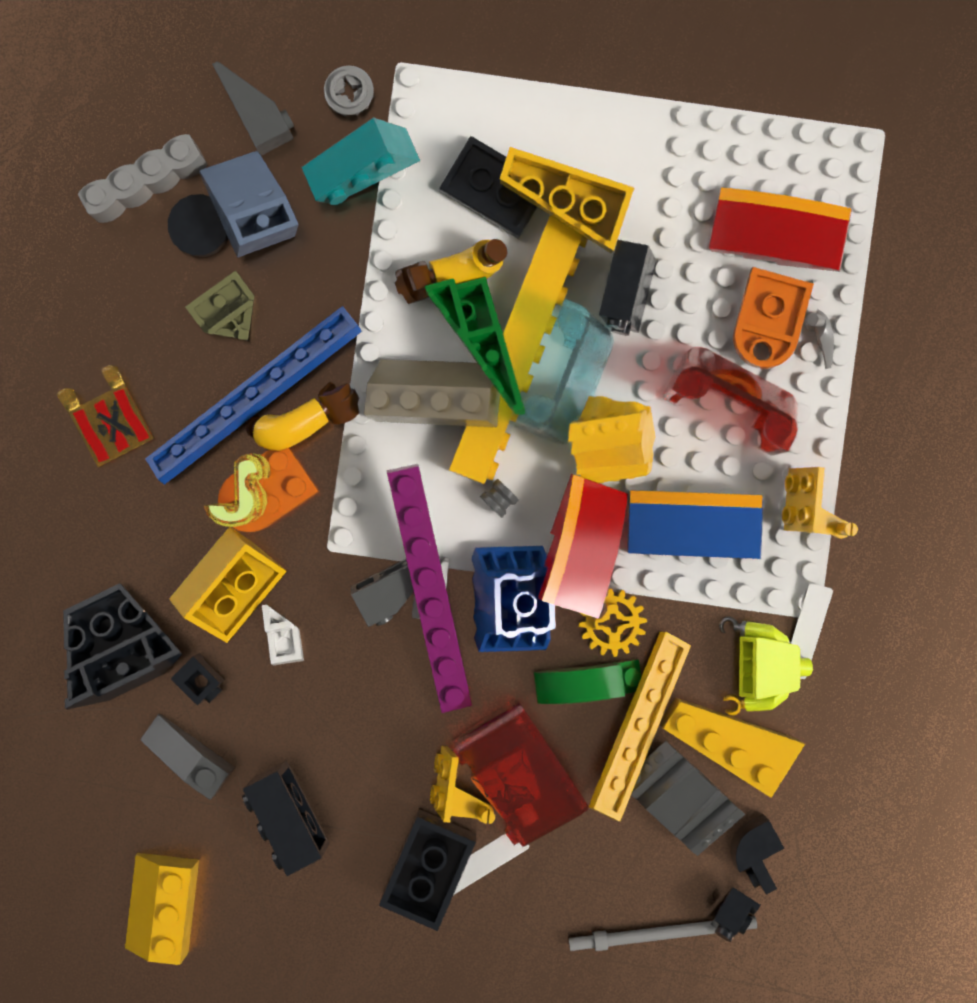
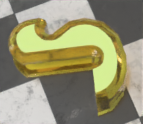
M256 453L239 457L234 462L235 503L204 505L207 516L215 523L227 527L249 524L261 517L265 512L268 501L267 493L259 480L270 477V465L267 459Z

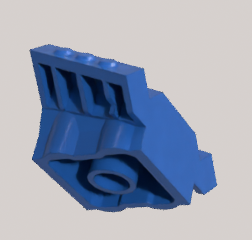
M543 546L480 547L474 549L471 558L475 569L472 577L475 596L473 619L477 627L474 640L478 652L547 649L551 640L550 629H555V605L538 599L548 567L544 566L547 555Z

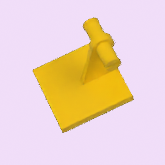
M825 467L789 468L784 484L787 495L786 506L782 511L783 531L833 535L839 539L857 534L858 527L855 523H848L821 508Z
M442 745L441 753L435 756L434 772L438 773L436 785L431 787L430 804H434L433 808L443 822H450L451 816L477 818L485 824L487 822L488 824L493 823L495 814L489 803L483 802L455 787L459 757L448 746Z

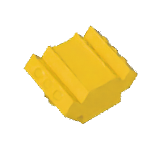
M588 396L580 418L570 423L568 442H572L571 454L575 456L577 464L576 475L580 474V477L599 484L607 481L647 476L652 470V447L656 438L651 406H645L634 401H615L604 396Z

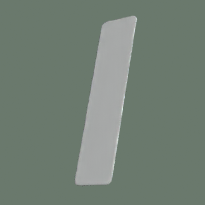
M813 583L808 586L791 644L800 647V658H810L812 661L833 594L831 588ZM801 676L800 679H805L807 676Z
M515 827L470 855L454 894L529 849V844L518 827Z

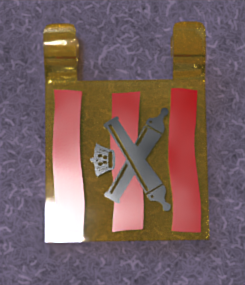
M108 365L102 369V374L112 389L81 406L73 389L64 388L57 393L60 402L69 413L97 467H101L154 439L127 389L118 367L115 365Z

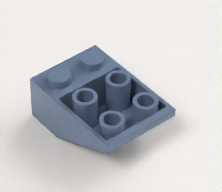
M258 150L199 170V174L237 258L295 237L299 224L286 195Z

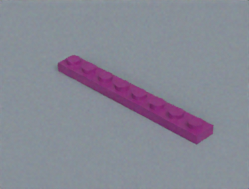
M413 464L387 470L441 713L472 706L419 465Z

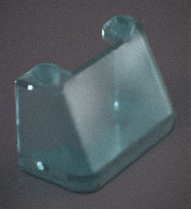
M564 299L554 326L559 327L564 335L563 346L573 351L554 399L541 395L528 398L523 404L525 414L518 416L514 426L562 445L571 443L568 442L570 423L580 418L588 396H594L614 344L613 334L586 308L567 299Z

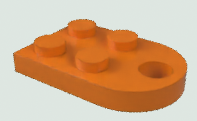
M756 267L751 268L733 332L735 350L745 363L755 368L769 369L784 363L791 357L799 340L813 283ZM762 343L768 347L769 357L766 360H759L754 356L753 348L756 344Z
M291 448L281 451L268 450L256 458L262 460L266 467V471L258 472L254 480L255 485L262 493V506L251 517L238 521H226L231 527L244 532L263 530L320 492ZM239 471L228 477L221 486L218 495V506H220V503H233L239 500ZM248 474V475L246 476V478H245V487L247 488L248 491H249V474Z

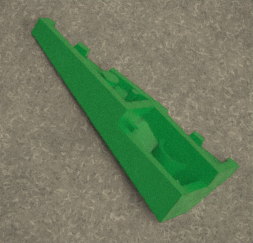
M486 277L460 284H455L453 278L426 285V293L513 413L518 415L525 414V408Z

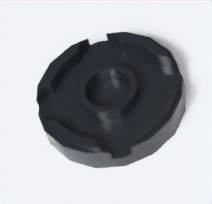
M204 194L189 195L180 199L171 209L167 220L168 233L172 242L183 253L194 257H209L219 252L227 243L228 236L210 196Z

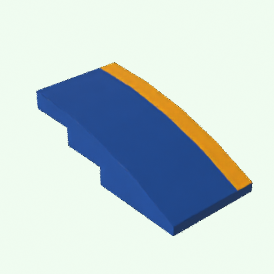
M630 490L628 553L761 559L764 495Z

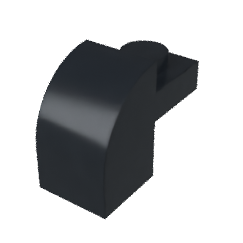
M761 814L742 825L736 831L731 841V859L739 872L746 870L745 872L754 888L760 886L766 895L777 889L762 860L785 848L770 820L764 814Z

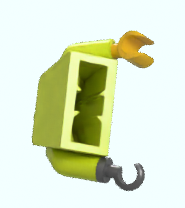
M725 617L720 621L719 629L722 633H726L723 628L724 623L732 621L734 631L740 632L739 697L734 694L724 697V701L734 700L738 706L735 709H726L725 712L728 715H736L741 709H746L747 712L773 710L788 698L789 693L800 689L801 676H810L812 674L813 664L810 658H800V647L789 644L788 636L773 625L742 621L741 624H738L737 620L733 617Z

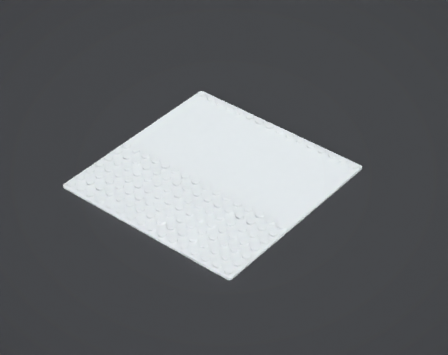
M398 63L395 68L388 122L407 129L420 162L379 181L359 319V327L362 332L357 335L350 382L351 389H355L360 398L358 401L360 413L354 419L344 424L327 543L328 550L394 561L406 559L386 471L418 464L439 559L441 561L444 558H449L448 568L475 572L471 558L474 549L480 547L543 546L546 555H548L554 535L550 534L570 475H576L577 472L575 456L571 454L572 442H568L570 423L580 418L588 396H604L615 401H634L645 406H651L656 437L652 447V470L647 476L601 483L602 485L628 493L624 525L609 588H612L614 592H619L622 589L628 594L799 618L809 584L825 585L831 535L783 531L782 511L786 506L787 495L784 484L789 468L825 467L821 508L834 515L884 148V131L881 129L410 63ZM470 136L506 157L509 148L513 147L634 187L618 240L649 245L656 259L639 333L630 331L629 336L611 332V327L606 326V323L599 316L614 251L609 253L589 239L585 248L578 247L575 258L580 259L574 276L567 275L563 286L569 288L562 306L555 305L552 316L557 317L551 334L544 333L540 345L545 346V350L539 364L533 362L528 373L534 376L528 393L521 391L525 414L518 415L516 423L509 421L505 432L511 434L505 451L498 450L494 461L499 463L493 481L487 479L485 485L449 471L466 426L376 422L364 415L367 382L381 359L477 363L430 298L408 304L403 295L398 294L395 286V281H397L395 271L420 261H425L428 269H430L429 261L462 252L481 240H501L507 247V257L503 260L501 268L487 279L499 324L501 325L502 332H504L550 216L545 211L537 208L518 239L439 192V187ZM721 187L786 195L851 208L852 213L840 272L777 265L773 261L746 259L742 255L711 252L709 245ZM752 267L814 284L794 353L784 363L769 369L755 368L745 363L737 354L733 343L734 327ZM817 309L828 317L834 336L833 360L831 368L825 369L823 354L817 344L815 326H810L807 323L808 315L816 313ZM758 343L753 348V354L759 360H766L769 357V349L765 344ZM496 479H499L519 499L515 505H510L506 509V514L502 518L480 498L484 492H489L493 488V482ZM630 490L764 495L761 559L629 554Z

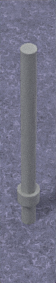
M750 916L753 919L747 930L757 929L756 917ZM712 921L614 933H606V930L595 931L590 936L568 939L570 951L595 948V951L608 950L609 946L716 934V928L710 925Z

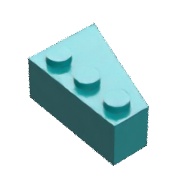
M372 118L301 168L315 200L329 203L330 205H337L344 202L347 197L420 162V158L406 128Z

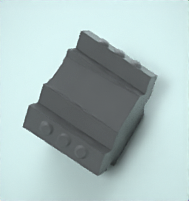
M667 741L662 743L645 759L631 794L697 856L745 815L713 782Z

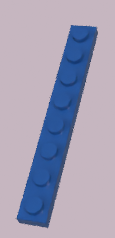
M341 306L145 458L157 479L165 485L362 332L361 328L346 309Z

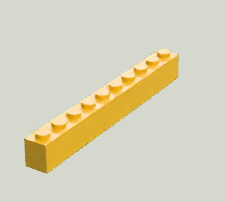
M551 215L548 218L503 332L520 394L521 391L528 393L534 377L528 373L533 362L539 364L545 350V346L540 345L544 333L551 334L557 317L552 316L556 304L562 306L569 289L563 286L567 275L574 276L580 259L575 258L578 247L585 248L588 241L587 238ZM501 395L497 428L466 426L449 468L450 472L485 485L487 479L493 481L499 463L495 462L494 459L498 450L505 451L511 434L505 431L509 421L516 423L518 414L513 413Z

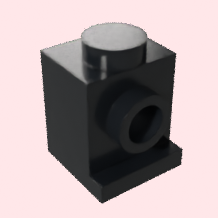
M200 653L194 655L171 678L197 706L205 700L210 704L223 691L219 686L225 681L203 659L204 657ZM199 675H203L208 680L206 686L198 683Z
M733 887L728 892L710 925L716 928L715 933L719 937L731 943L738 932L744 935L753 919L748 914L754 915L761 905Z

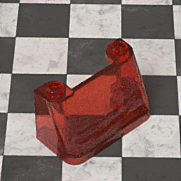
M693 347L685 353L661 398L675 405L683 397L690 400L699 399L711 388L758 413L751 428L755 429L760 435L761 443L758 447L759 450L770 456L789 451L798 431V404L790 392L707 348Z
M515 698L452 740L456 746L452 751L459 757V764L463 766L467 763L507 823L508 827L504 831L514 846L520 843L522 847H525L590 809L522 705Z

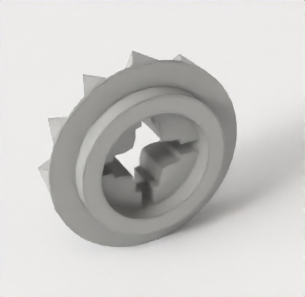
M342 66L335 69L327 77L324 85V95L333 111L343 116H358L361 111L368 109L374 97V88L371 78L364 70L356 66ZM346 80L352 89H358L354 92L353 102L348 99L347 95L341 96V93L345 92L344 81Z

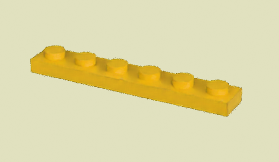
M660 632L588 806L615 821H621L691 645L668 632Z

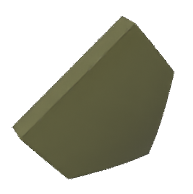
M235 270L185 306V308L204 333L248 340L255 296Z

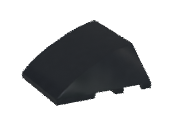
M121 583L63 610L64 649L67 650V669L64 670V679L67 680L65 709L78 708L116 698L165 674L182 655V652Z

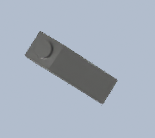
M217 61L212 64L261 156L294 139L289 130L294 125L286 109L279 111L273 100Z
M407 559L351 585V595L368 627L374 624L380 626L389 622L414 592Z
M161 714L157 715L140 739L185 783L209 800L219 792L236 768Z

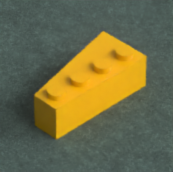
M513 147L509 148L500 176V183L607 252L612 253L614 251L634 187Z
M676 697L660 722V726L664 730L770 798H772L805 746V743L797 738Z

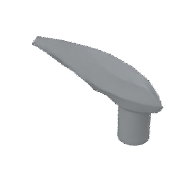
M817 309L816 313L808 315L807 323L810 326H815L817 344L823 354L825 369L831 368L833 360L834 336L828 317Z

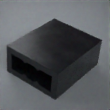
M617 239L599 316L606 323V326L611 327V332L625 336H629L630 331L639 333L656 265V259L649 245Z

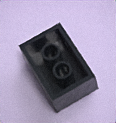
M286 760L255 776L243 788L245 794L242 795L248 811H254L259 821L257 828L264 841L269 840L274 850L272 858L276 867L279 870L283 869L286 876H289L322 859L329 842L288 761Z
M419 809L383 891L379 906L438 931L476 844V833L451 822H443L441 818Z

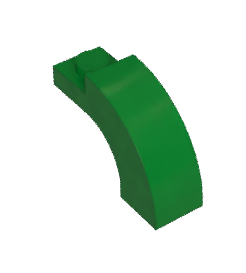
M629 659L588 667L556 668L534 672L537 703H581L625 696V694L633 693L636 691L641 679L639 659Z

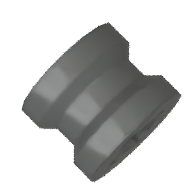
M499 479L493 482V488L489 492H484L480 496L501 518L506 514V509L510 505H515L519 501Z

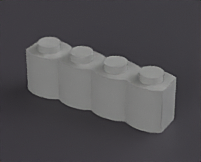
M189 134L179 135L169 140L162 149L144 153L134 164L116 168L106 179L88 183L79 191L78 196L91 217L99 223H106L118 218L126 208H135L144 204L153 194L163 193L172 189L180 179H188L198 175L199 170L205 169L208 164Z

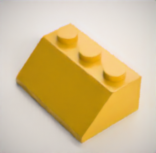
M229 526L169 600L183 618L228 643L287 571L251 540Z
M144 853L136 854L125 949L148 962L180 965L189 952L199 866L198 859Z

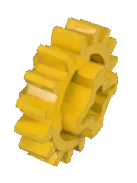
M608 588L607 596L604 600V611L600 614L599 619L582 614L585 616V620L578 622V626L586 628V631L581 634L582 639H592L589 643V648L593 649L599 645V653L604 656L607 649H610L612 656L617 657L618 649L622 648L628 654L630 653L628 647L630 643L636 646L639 645L635 637L637 634L645 635L646 632L639 628V626L646 623L647 619L639 617L638 613L642 612L644 608L642 605L634 607L635 596L632 595L626 600L625 590L620 589L616 596L612 588ZM617 602L624 604L632 615H623L618 611ZM610 614H613L619 620L626 621L616 624L614 630L601 623L609 620ZM626 628H632L628 636L620 641L622 632ZM593 630H603L606 633L607 642L597 638Z

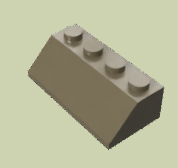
M381 359L367 382L364 415L376 422L497 428L500 394L478 363Z

